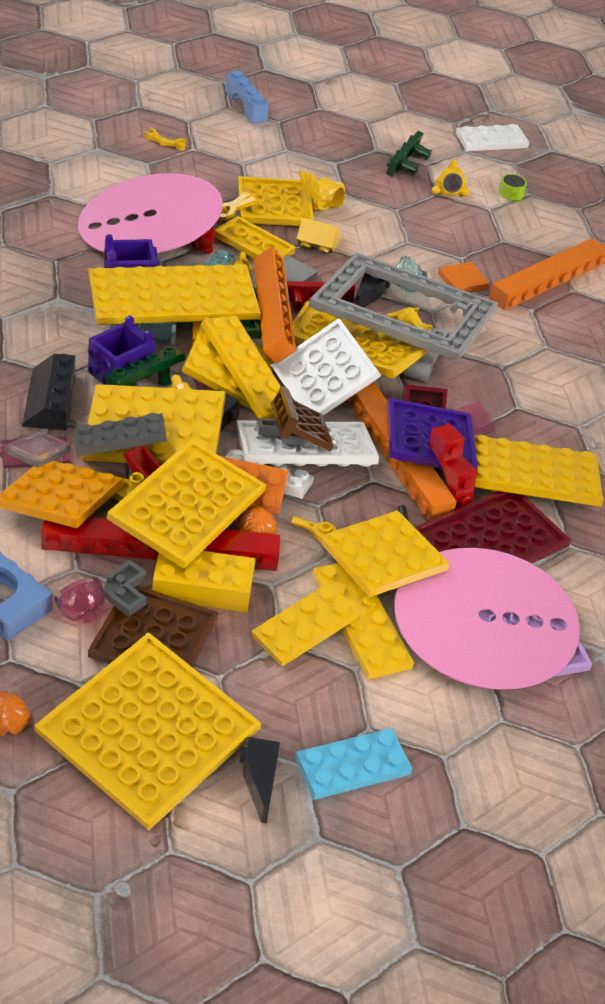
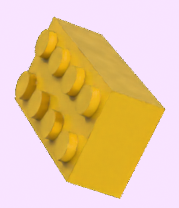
M202 551L185 568H182L159 553L152 590L203 607L248 613L256 558Z

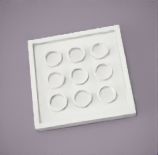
M339 318L296 347V352L278 364L275 362L271 364L285 387L289 389L294 400L322 415H325L381 376Z

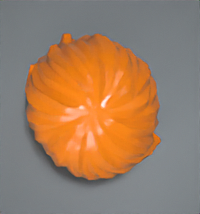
M250 506L239 515L236 521L232 522V528L235 531L276 534L277 522L273 514L263 507Z
M0 691V736H5L8 731L12 735H17L31 724L32 718L30 716L32 713L27 710L25 701L17 693Z

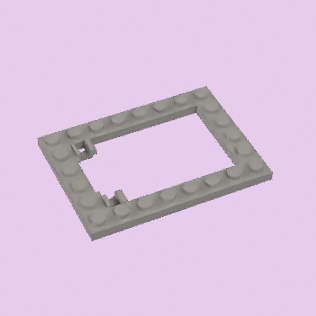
M356 252L310 298L309 306L317 311L332 314L336 318H343L355 325L365 326L374 332L384 333L393 339L403 340L410 345L419 346L427 349L429 352L438 353L446 356L448 359L458 361L495 313L498 303ZM364 273H367L374 278H381L389 281L391 284L406 287L410 291H417L427 297H434L442 300L444 303L452 304L450 311L455 313L460 308L463 311L462 316L464 317L450 334L448 330L440 327L427 331L340 298Z

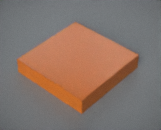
M472 262L439 267L438 274L447 285L469 293L486 290L489 287L487 279Z

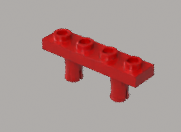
M287 281L289 301L292 302L293 309L300 311L304 306V302L310 301V298L326 282ZM355 284L340 299L353 303Z

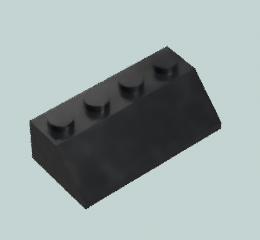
M54 353L33 368L22 427L55 430L67 429L75 380L76 355Z

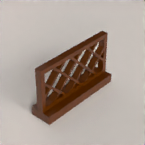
M281 386L271 402L280 436L289 439L293 433L331 452L334 445L323 415L293 400L289 389Z

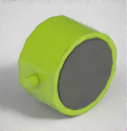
M517 174L504 175L499 187L500 196L507 200H521L524 197L527 186L526 179Z

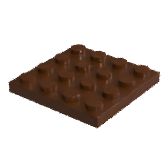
M136 586L134 588L147 598V604L130 617L113 606L88 649L89 658L110 664L149 632L193 668L218 619V612Z

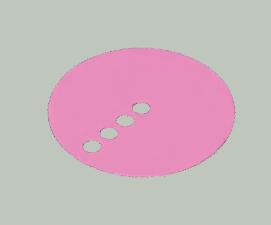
M175 173L141 176L116 184L94 197L80 214L78 230L82 239L89 246L101 252H104L105 236L111 234L113 240L152 239L153 247H157V254L184 246L206 233L216 223L221 214L222 198L219 191L212 184L198 177ZM149 210H155L157 212L154 216L146 217L143 215L145 212ZM136 214L139 216L133 221L125 220L128 215ZM117 218L120 220L115 225L107 224L110 219ZM92 223L102 224L101 227L97 229L88 228L89 225Z
M458 548L439 552L449 562L447 571L406 584L397 589L394 603L395 617L400 632L407 644L432 668L462 683L500 690L519 689L537 685L547 681L563 670L574 656L580 637L579 620L575 607L566 592L552 577L540 568L519 557L504 552L483 548ZM481 610H490L495 614L496 619L492 622H486L479 617L478 613ZM514 613L519 617L520 621L518 624L510 625L504 622L502 615ZM532 615L542 619L543 625L539 628L531 627L527 624L526 618ZM555 618L561 619L566 623L567 628L563 631L555 630L550 626V620Z

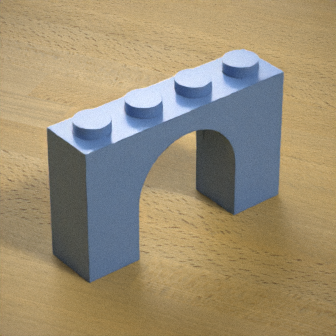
M0 551V584H4L15 591L10 598L0 604V635L9 641L53 610V593L48 587L42 586L31 574L19 568L13 560L10 561Z

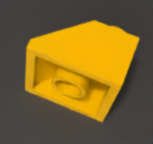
M302 217L296 239L301 247L311 249L312 246L318 248L320 252L329 253V251H335L342 235L337 226Z

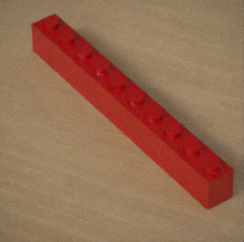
M88 517L77 528L47 520L43 521L41 549L158 559L159 552L118 527L107 518ZM224 530L203 551L256 558L254 569L277 571L280 554V535Z

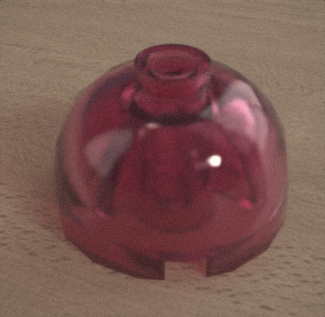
M92 577L93 581L87 582L86 578L80 579L60 590L62 596L59 598L57 596L54 597L58 610L65 618L75 622L84 621V623H89L98 617L97 614L105 604V592L99 578Z

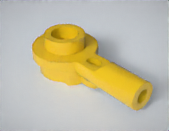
M240 252L239 260H236L234 264L247 265L250 274L252 270L251 264L246 258V253Z
M296 516L293 517L291 525L308 530L318 541H320V535L336 530L335 526L329 522L315 524Z

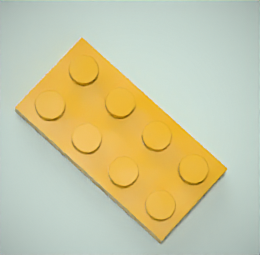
M239 216L214 230L215 238L241 252H245L246 255L253 259L271 246L283 258L295 253V246Z
M327 583L251 631L252 637L283 667L358 619L359 611L330 583Z

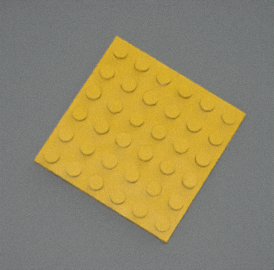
M148 632L35 724L34 728L37 734L149 831L246 743L249 737L261 729V722Z

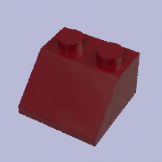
M405 385L403 387L402 400L446 409L448 389Z

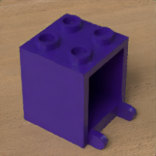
M111 234L105 236L104 268L160 266L159 258H157V247H153L152 239L113 240Z
M128 315L124 323L89 338L88 372L103 385H109L106 383L105 375L113 372L116 368H123L130 365L133 361L142 360L147 355L155 353L153 333L150 330H147L145 333L134 325V318Z

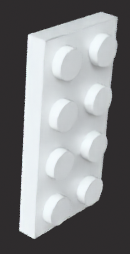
M515 124L456 128L455 134L466 151L528 148L529 141L519 126Z
M231 450L225 456L244 461L241 450ZM261 463V465L289 470L284 494L302 499L313 483L314 476L305 470H294L288 468L285 464L275 466L270 463Z

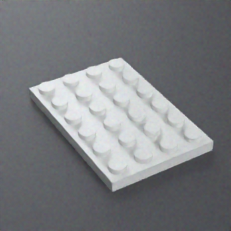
M237 420L236 423L244 461L257 464L270 463L275 466L283 464H294L296 466H304L305 464H315L318 466H326L328 464H337L339 466L359 464L367 467L371 466V464H378L379 455L364 422H325L334 445L331 452L306 439L305 445L299 444L296 447L282 444L280 435H274V437L258 435L257 421Z

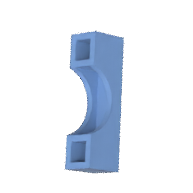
M242 71L226 73L225 92L231 99H242L245 116L251 124L267 122L269 103Z

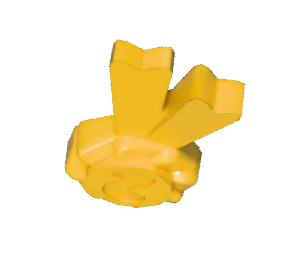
M244 192L233 202L222 203L219 221H227L235 216L237 210L257 204L255 196H250V194Z

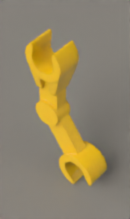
M150 128V133L145 130V139L156 141L161 146H174L177 150H185V139L169 140L161 137L153 128Z

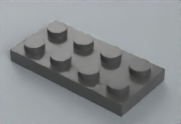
M149 413L143 417H127L120 421H104L97 425L85 424L79 428H74L77 457L167 441L163 413Z

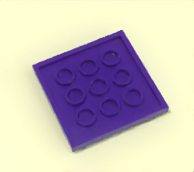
M394 398L388 399L387 415L390 458L443 469L438 458L429 448L431 429L450 423L465 438L462 456L477 470L471 414Z

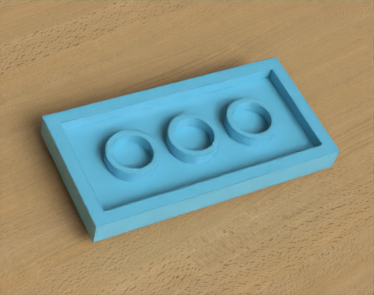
M392 728L297 751L295 754L296 762L314 800L411 775L413 769Z

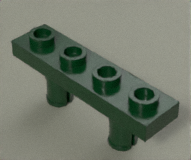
M417 131L414 135H411L407 143L404 142L401 149L396 151L394 157H390L386 165L388 167L387 175L392 177L399 169H403L412 175L416 174L419 165L410 162L408 158L412 154H416L428 160L432 153V150L420 145L424 133Z
M172 346L165 347L162 351L149 354L142 360L133 361L128 366L114 369L113 372L105 375L106 383L118 386H137L138 380L157 372L158 384L168 386L172 383L170 367L184 361L185 352Z

